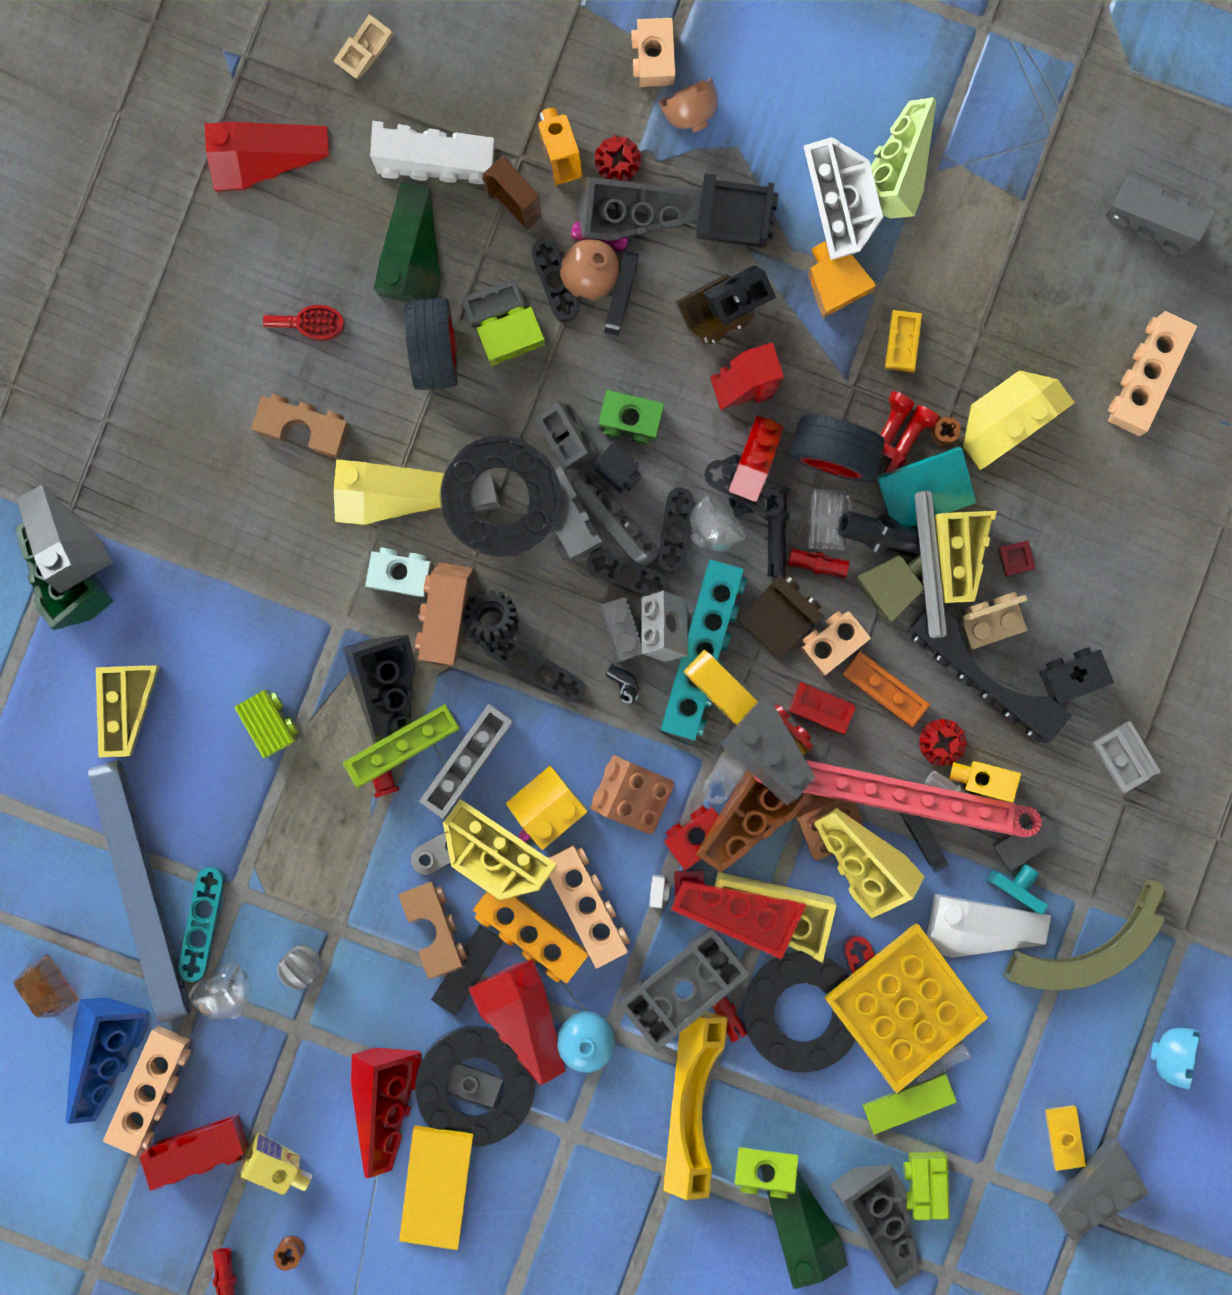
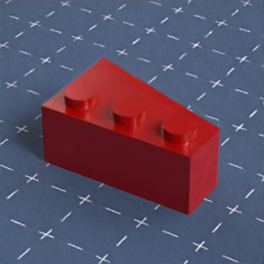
M772 342L742 352L730 361L731 368L729 370L727 366L721 368L720 373L712 375L710 380L719 408L723 410L752 400H756V403L771 400L784 376Z
M239 1114L153 1142L139 1155L149 1190L152 1191L167 1184L179 1182L195 1173L200 1175L214 1169V1166L225 1163V1165L236 1163L243 1159L242 1155L249 1149V1145Z

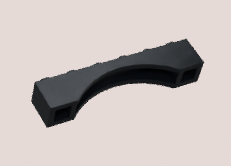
M925 608L907 630L912 634L910 640L923 650L925 647L929 648L935 653L933 659L944 668L952 667L958 672L956 678L968 687L971 685L975 686L981 691L979 697L991 706L995 703L1004 711L1001 714L1014 725L1017 722L1026 728L1024 734L1037 744L1040 741L1050 743L1072 715L1050 697L1020 694L1002 687L990 679L968 654L960 636L957 620L946 611L947 635L941 638H931L929 636Z

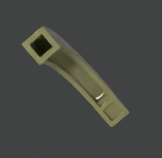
M1146 879L1130 917L1111 939L1098 948L1075 957L1060 959L1035 957L1014 949L1003 977L1017 984L1036 989L1071 990L1087 987L1116 975L1140 957L1158 934L1165 918L1155 914V911L1164 903L1166 897L1164 890L1166 886Z

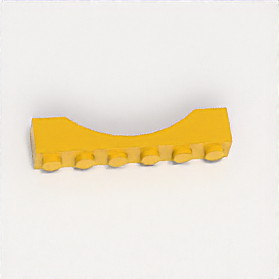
M707 1011L679 1033L663 1191L685 1200L709 1198L712 1166L703 1136L702 1106L705 1085L716 1058L725 1047L727 1017Z

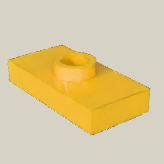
M899 310L891 312L885 370L915 372L922 313Z
M1070 1105L1045 1109L1054 1169L1060 1171L1086 1167L1077 1107Z

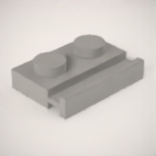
M1131 721L1124 722L1121 726L1114 728L1091 742L1119 791L1123 794L1161 772Z

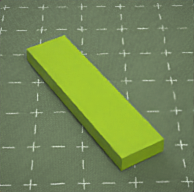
M444 704L347 759L342 764L358 789L457 732L460 728L448 707Z

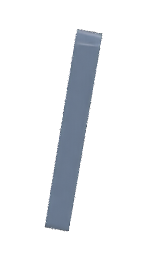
M115 760L91 767L88 771L90 784L155 1016L159 1022L190 1014L189 997L184 980L178 972L179 962L124 766L120 760Z

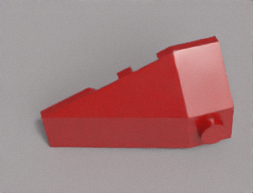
M252 122L204 123L206 155L215 192L246 190L253 187V184L268 178L271 180L279 177L278 174L288 170L299 169L329 157L327 126Z
M532 959L515 963L468 988L480 1016L500 1034L498 1037L504 1044H508L518 1055L517 1059L539 1085H543L566 1072L557 1048L558 1039L545 987Z
M376 1047L352 1054L351 1089L364 1177L367 1179L392 1171L402 1139V1135L399 1132L404 1116L409 1117L411 1107L408 1106L412 1090H415L416 1075L421 1063V1052L417 1050Z

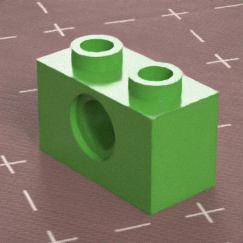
M606 390L598 428L603 430L604 435L620 438L621 434L632 436L631 440L633 442L648 445L649 441H656L664 403ZM625 413H635L639 421L633 426L626 425L622 421Z

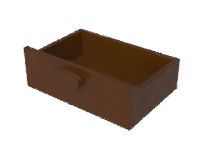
M504 156L483 173L482 180L485 183L488 197L498 198L526 230L542 218L539 195Z

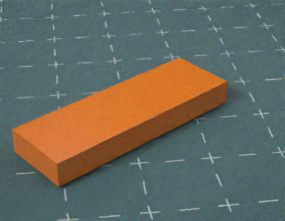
M858 651L841 674L911 728L915 726L930 706V703L861 651Z

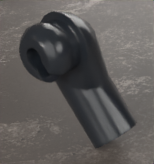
M612 663L605 676L618 683L620 700L624 704L630 705L639 696L636 677Z

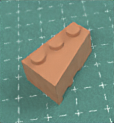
M439 562L431 572V575H426L423 592L428 593L427 604L422 603L419 621L424 622L422 633H417L415 649L419 650V660L452 666L457 660L464 624L463 610H465V604L468 602L469 579L473 577L474 568Z

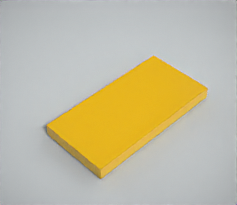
M414 1125L399 1237L400 1242L458 1250L474 1134Z

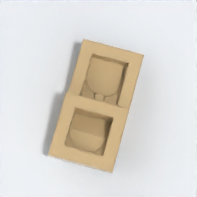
M369 14L354 38H348L333 62L358 80L382 53L395 33Z

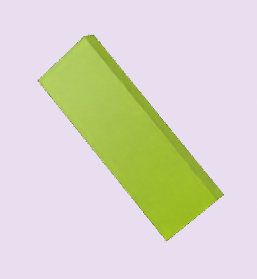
M941 1073L903 1088L898 1093H890L862 1106L872 1132L875 1135L954 1104L957 1101L947 1075Z

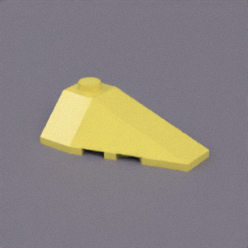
M336 460L334 480L335 522L368 525L377 521L441 508L440 486L444 473L367 462Z
M837 808L815 820L814 824L828 851L835 855L839 863L838 871L841 875L846 876L850 884L848 890L852 898L871 919L914 898L925 876L905 854Z

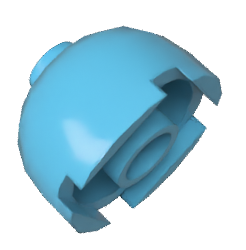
M582 1011L572 1014L562 1024L558 1032L557 1048L559 1055L568 1067L578 1072L590 1073L601 1069L610 1061L615 1051L616 1036L612 1025L595 1012Z
M1181 1027L1169 1029L1163 1034L1160 1043H1153L1151 1060L1156 1061L1157 1072L1168 1084L1190 1090L1197 1057V1044L1200 1038L1199 1030Z

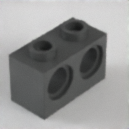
M558 402L535 418L564 469H578L600 454L571 404Z

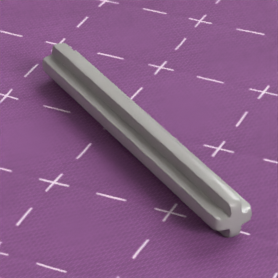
M922 491L916 493L914 498L928 631L931 638H941L947 635L933 496L929 491Z

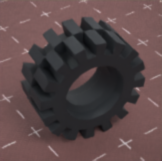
M490 590V595L487 596L485 591L479 592L481 597L479 599L475 595L471 597L472 604L467 602L465 605L466 610H463L464 623L470 639L473 638L474 643L477 645L481 641L482 647L486 648L488 643L492 644V648H496L499 641H501L502 645L507 644L506 637L512 640L514 637L513 631L517 632V623H519L516 606L512 603V599L509 596L505 598L503 592H499L498 596H496L495 590ZM498 612L502 615V620L494 626H484L480 623V618L486 613Z

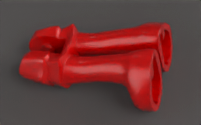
M892 391L889 396L888 403L891 412L880 434L885 438L882 453L891 458L884 473L901 468L907 462L906 457L923 429L935 427V424L941 419L934 411L918 405L896 447H891L890 445L896 433L915 405L912 399L896 391Z

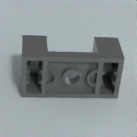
M708 926L703 927L687 941L688 946L647 980L644 982L642 979L638 980L618 997L620 1008L656 1052L750 976L747 968L715 929ZM681 981H688L693 986L692 993L687 997H680L675 992L676 985Z

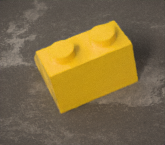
M551 765L505 803L523 829L541 850L545 849L588 812V809Z

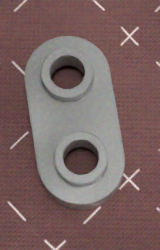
M445 832L413 851L411 864L416 872L428 875L450 863ZM426 854L431 858L429 865L421 863L420 858L422 855Z

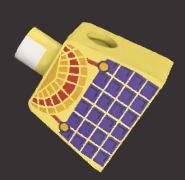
M257 1133L243 1159L241 1172L242 1178L282 1195H285L290 1185L305 1191L313 1175L299 1168L300 1156L260 1133Z

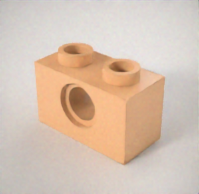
M672 18L637 19V30H631L632 49L638 48V59H633V77H639L640 87L674 86L675 61ZM654 48L660 52V55L650 57L645 52L648 49Z

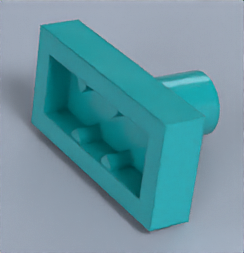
M1024 864L1013 882L994 870L991 871L986 879L1040 915H1043L1048 907L1046 903L1029 893L1030 888L1040 873Z

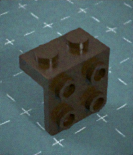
M728 274L675 301L689 332L704 344H713L724 338L725 333L732 329L739 330L750 324V320L756 316L752 310L726 325L721 324L714 318L703 292L729 279L730 276Z
M779 575L739 618L740 623L778 658L783 657L824 616L819 612L822 607L812 597H803L798 592L800 586L788 575L785 578Z

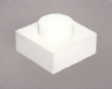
M652 874L650 907L662 908V901H668L670 884L664 883L665 877L662 875Z

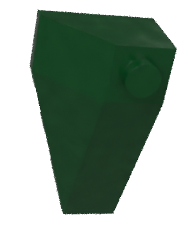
M401 182L380 256L374 290L380 297L405 302L436 299L441 276L430 187Z
M22 522L15 528L21 553L27 562L30 573L28 575L29 583L34 588L36 596L34 599L35 606L51 629L57 630L90 621L114 601L95 575L88 577L62 593L58 592L43 579L34 559L24 523Z
M762 1166L761 1171L764 1182L772 1181L775 1177L773 1168ZM798 1170L795 1194H788V1199L770 1197V1191H767L793 1290L823 1282L848 1265L839 1233L817 1202Z

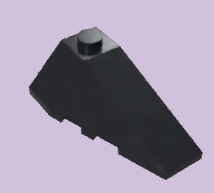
M405 634L370 638L343 647L349 672L374 744L412 723L410 719L411 700L414 697L412 684L416 663L409 636Z

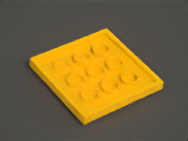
M916 923L824 997L896 1093L906 1087L988 1019L943 956Z

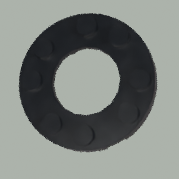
M488 436L468 444L451 460L441 481L440 506L447 526L461 543L473 551L487 556L509 557L521 554L535 547L550 532L560 511V483L552 464L543 453L527 444L526 441L515 437ZM492 468H507L516 472L525 481L529 491V505L525 514L517 522L508 526H494L482 520L475 512L471 503V489L475 479L482 472Z
M804 952L784 954L782 960L775 958L765 964L755 974L747 988L743 1012L748 1036L757 1051L766 1060L782 1069L803 1073L825 1069L843 1058L856 1040L833 1010L829 1026L821 1036L811 1041H796L788 1038L779 1030L774 1018V1007L780 994L794 984L808 983L819 987L827 995L849 977L848 973L836 962L825 956L822 963Z
M473 1025L460 1027L444 1034L426 1051L416 1075L415 1091L417 1105L428 1126L440 1130L474 1134L472 1147L491 1145L512 1134L525 1120L534 1098V1078L517 1059L518 1055L512 1048L501 1041L498 1037L500 1034L495 1029H491L488 1026ZM471 1058L487 1059L496 1065L502 1073L505 1083L503 1096L497 1106L485 1114L476 1116L465 1114L454 1108L446 1093L447 1077L452 1069L463 1060Z

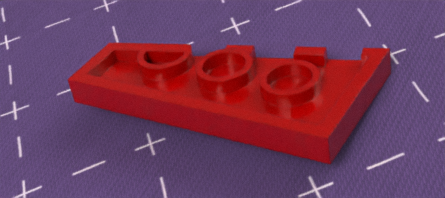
M683 881L671 906V910L782 960L807 904Z

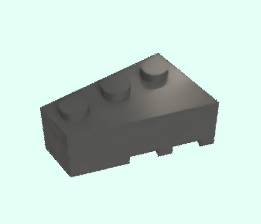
M767 693L756 702L720 742L729 753L786 805L795 801L815 779V775Z

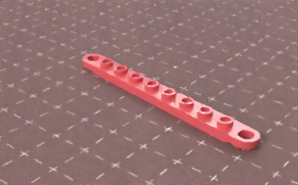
M806 760L815 775V779L803 791L804 793L1023 838L1037 834L1042 827L1041 815L1032 807ZM754 776V778L758 782L762 783L756 776ZM1022 814H1026L1031 818L1032 827L1030 830H1024L1019 825V819Z

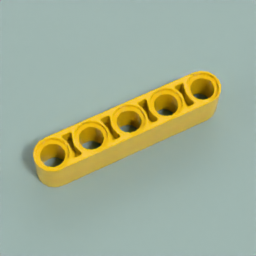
M705 650L683 671L735 725L757 702ZM793 737V739H794L795 743L797 744L798 748L800 749L802 755H804L807 751H806V750L802 747V745Z

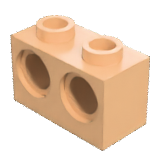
M837 611L825 621L828 626L819 633L815 629L802 639L805 645L800 650L821 676L828 674L871 639L850 611L843 614ZM841 624L850 626L852 636L849 640H842L838 636L837 630ZM819 642H823L829 647V655L825 659L818 658L814 652V648Z

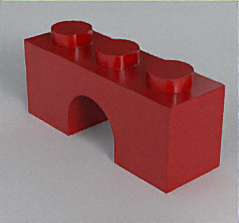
M756 416L728 492L757 502L769 473L784 428L783 425L776 423L772 419Z

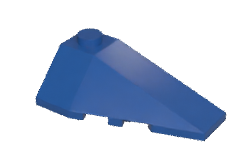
M110 998L80 999L72 1035L66 1122L68 1124L96 1121L113 1092L112 1084L120 1071L124 1072L128 1066L127 1058L133 1048H138L143 1040L150 1014L148 1010Z

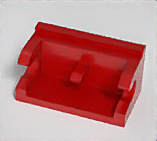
M799 682L787 712L845 735L855 707L850 702Z

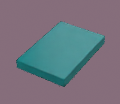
M960 447L876 476L887 516L892 517L900 525L906 527L917 524L914 496L918 492L929 491L932 493L934 515L950 513L976 503L963 449Z

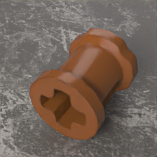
M943 417L939 419L935 427H932L930 430L932 442L940 447L951 445L960 436V423L955 418ZM948 427L951 432L948 435L942 436L940 431Z
M293 1235L282 1239L273 1255L275 1264L280 1270L289 1271L296 1268L305 1252L303 1241ZM287 1249L292 1250L291 1258L286 1256Z

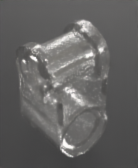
M724 749L716 761L712 772L702 787L704 799L712 804L724 802L748 770L726 749ZM717 783H720L722 785L720 788L721 792H723L722 797L715 796L714 799L711 798V790L708 789L709 785L715 786Z

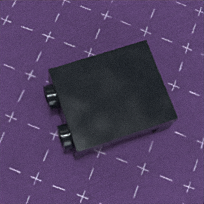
M704 173L696 239L765 248L767 239H773L775 221H770L771 210L776 211L779 195V193L773 192L774 183L769 182L768 186L720 181L716 180V175Z

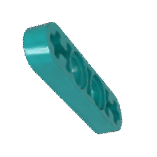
M207 867L201 870L196 877L178 965L180 977L188 982H195L201 979L208 970L225 886V875L217 867ZM211 872L214 873L213 878L217 879L218 883L211 886L210 894H216V897L200 896V891L205 893L208 889V882L204 881V877L209 876ZM201 901H207L212 905L213 912L208 918L201 917L197 912V906ZM196 930L203 931L206 934L207 941L202 947L195 946L192 943L191 936ZM188 950L194 953L204 952V956L199 955L196 958L195 964L197 967H200V971L195 972L194 975H191L190 969L186 968V965L192 963L194 954H188Z

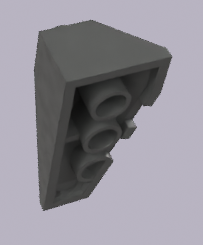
M43 485L16 499L38 568L43 579L58 592L66 591L113 564L102 540Z
M887 1164L853 1168L830 1184L843 1209L893 1287L897 1289L918 1274L920 1270L915 1241L911 1235V1217L906 1210L905 1199H907V1193L893 1166Z

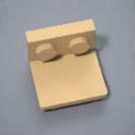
M1013 592L992 599L994 602L992 606H989L988 601L965 608L966 614L960 616L959 620L969 649L973 650L1028 631L1018 604L1027 601V596L1018 597L1017 593Z

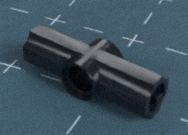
M848 511L847 513H842L839 519L837 532L840 537L865 543L868 548L880 554H886L888 550L914 557L920 555L918 530L900 525L890 516L880 514L877 518Z

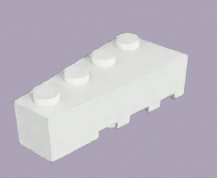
M372 121L370 157L377 173L381 174L382 177L395 179L399 175H407L414 180L420 181L427 180L428 177H437L443 182H456L457 179H468L473 184H485L482 180L483 173L495 163L496 146L492 137L454 133L453 137L450 138L440 130L428 129L422 134L410 129V126L398 124L397 129L393 130L383 128V122Z

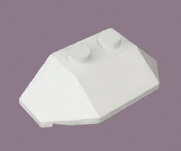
M833 137L804 145L831 260L861 252L883 219L870 161Z

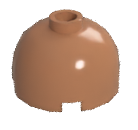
M711 77L706 81H699L675 92V96L668 99L665 97L659 101L662 112L671 125L679 129L691 128L693 132H697L709 126L707 120L715 115L719 98Z
M585 239L575 243L564 254L560 276L564 286L572 295L576 297L582 296L594 301L603 298L614 288L620 271V262L616 252L608 244L597 239Z

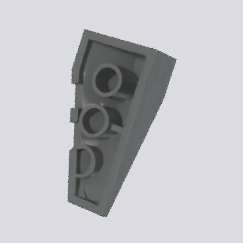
M580 177L577 208L582 237L613 241L627 236L639 235L661 228L698 221L701 191L595 177Z

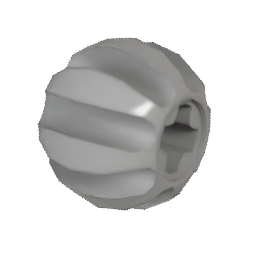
M297 945L289 950L278 962V977L284 985L291 989H304L321 972V958L311 947Z

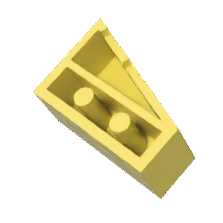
M997 511L935 514L944 603L975 601L984 566L982 565L985 547H988L990 541L988 537L992 520H995Z
M160 666L96 667L98 757L133 756Z

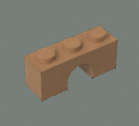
M271 394L270 398L261 396L251 428L253 432L285 442L291 427L297 424H305L309 426L311 431L308 448L314 452L338 459L341 458L350 425L344 421L345 416L332 411H327V415L315 412L316 407L301 402L298 407L287 404V398Z
M431 881L398 894L408 923L413 924L428 919L436 928L434 942L430 946L418 951L427 978L433 980L466 967L464 960L468 959L463 943H457L454 932L458 929L453 915H447L444 903L448 901L443 887H437L436 883Z

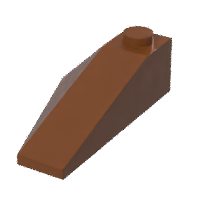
M747 769L696 855L721 873L748 853L760 841L772 835L784 823L796 817L811 794L802 792L795 801L786 805L768 787L758 782Z

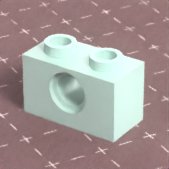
M380 548V552H371L366 587L427 599L428 593L423 592L426 575H431L433 566L431 562L426 561L427 556L409 553L408 558L397 556V550ZM400 564L407 567L406 577L402 580H395L392 574L394 567Z

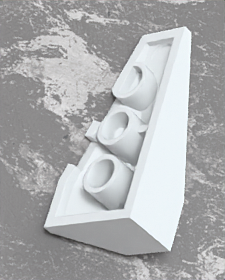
M934 893L927 936L942 956L953 958L1046 945L1051 915H1040L1032 911Z

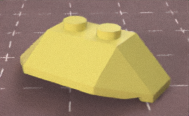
M1018 371L971 405L962 448L980 471L1075 402L1058 379Z
M461 799L443 822L451 867L498 900L540 890L557 866L556 863Z

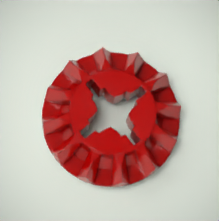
M614 135L612 138L604 139L599 147L596 148L595 166L598 173L604 179L628 181L638 172L641 165V154L637 144H634L628 137L624 138ZM623 149V159L626 162H619L612 169L613 158L610 155H617L618 151L620 152Z
M937 719L928 723L922 730L919 738V747L922 755L929 762L938 766H947L958 761L964 755L967 745L965 732L956 722L948 719ZM937 731L945 738L954 737L948 743L949 754L943 747L932 748L939 742Z

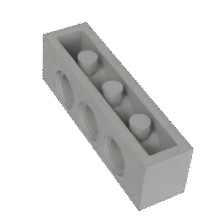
M488 704L419 802L442 819L446 818L512 726L514 720L493 705Z

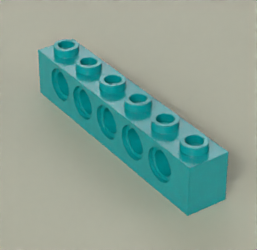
M709 560L687 634L688 656L680 659L660 728L661 731L692 740L696 739V735L702 736L707 720L702 718L704 707L710 708L712 701L699 688H694L689 684L688 677L683 671L698 657L696 649L700 643L711 645L713 649L712 657L716 661H718L720 651L727 650L731 634L726 633L729 621L735 622L739 606L734 604L737 593L743 594L747 577L742 576L744 569ZM719 586L726 588L729 593L728 600L726 602L716 601L713 597L714 588ZM706 616H718L721 621L720 628L716 631L707 629L705 626ZM685 699H691L696 703L697 709L692 716H685L680 711V704Z

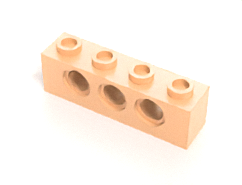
M1164 311L1157 318L1152 317L1145 330V333L1149 335L1144 344H1139L1133 355V359L1136 362L1132 370L1128 369L1122 378L1120 385L1124 386L1120 396L1116 395L1108 408V411L1111 412L1108 422L1137 436L1148 432L1197 328L1196 325L1167 311ZM1157 340H1161L1166 344V353L1159 351ZM1145 366L1151 367L1154 370V379H1149L1145 375ZM1133 392L1141 395L1143 400L1141 406L1136 405L1132 401Z
M575 844L547 857L557 864L549 877L595 968L597 969L628 953L626 945L630 943V940L623 927L617 929L612 919L617 916L609 900L603 901L599 893L603 890V887L597 875L590 876L585 866L590 862L583 848L577 849ZM569 871H579L583 876V881L576 886L570 885L566 881V874ZM584 897H591L596 901V908L591 912H585L579 906L580 900ZM599 923L606 924L610 929L609 935L605 938H597L592 931L595 925Z
M157 1026L151 1031L103 1142L134 1156L143 1148L147 1149L150 1146L155 1132L151 1131L155 1121L160 1122L167 1108L164 1100L168 1093H173L178 1084L179 1077L175 1075L179 1066L184 1067L191 1054V1050L188 1049L191 1039L161 1026ZM157 1057H162L168 1062V1070L164 1071L158 1068L156 1064ZM145 1085L154 1087L156 1091L155 1098H150L145 1094ZM136 1112L142 1115L144 1119L143 1125L134 1123L132 1113Z

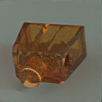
M49 954L44 955L24 969L13 982L15 988L37 1018L55 1017L79 1000Z

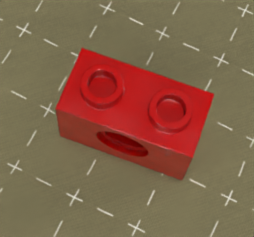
M702 805L689 815L692 820L683 826L679 822L665 832L668 837L663 841L684 871L701 860L696 853L719 816L712 806L706 809ZM696 827L701 828L705 834L703 841L698 844L691 843L688 840L689 831Z

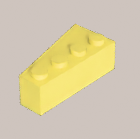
M717 872L714 885L716 887L806 903L807 905L788 945L798 951L801 950L811 955L814 959L823 963L836 909L833 897Z

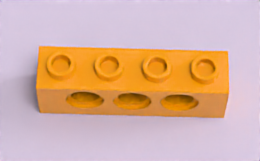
M486 892L473 909L477 913L475 916L477 921L487 928L492 925L499 930L498 936L510 946L514 943L524 950L521 954L527 960L532 959L534 964L540 962L547 968L545 973L558 983L561 979L568 983L589 956L586 948L519 896L498 900ZM503 907L510 908L514 913V919L508 923L502 922L498 917V910ZM533 926L538 932L537 938L532 941L525 940L521 934L522 928ZM550 944L559 946L561 955L556 959L547 957L544 951L546 946Z

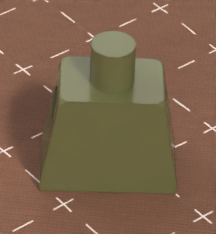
M899 555L854 578L886 624L895 620L924 590L923 585L918 580L923 575L921 556H917L907 564Z

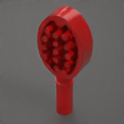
M326 305L305 307L297 316H263L264 327L297 328L303 336L314 341H328L337 338L345 328V321L342 315L336 309Z

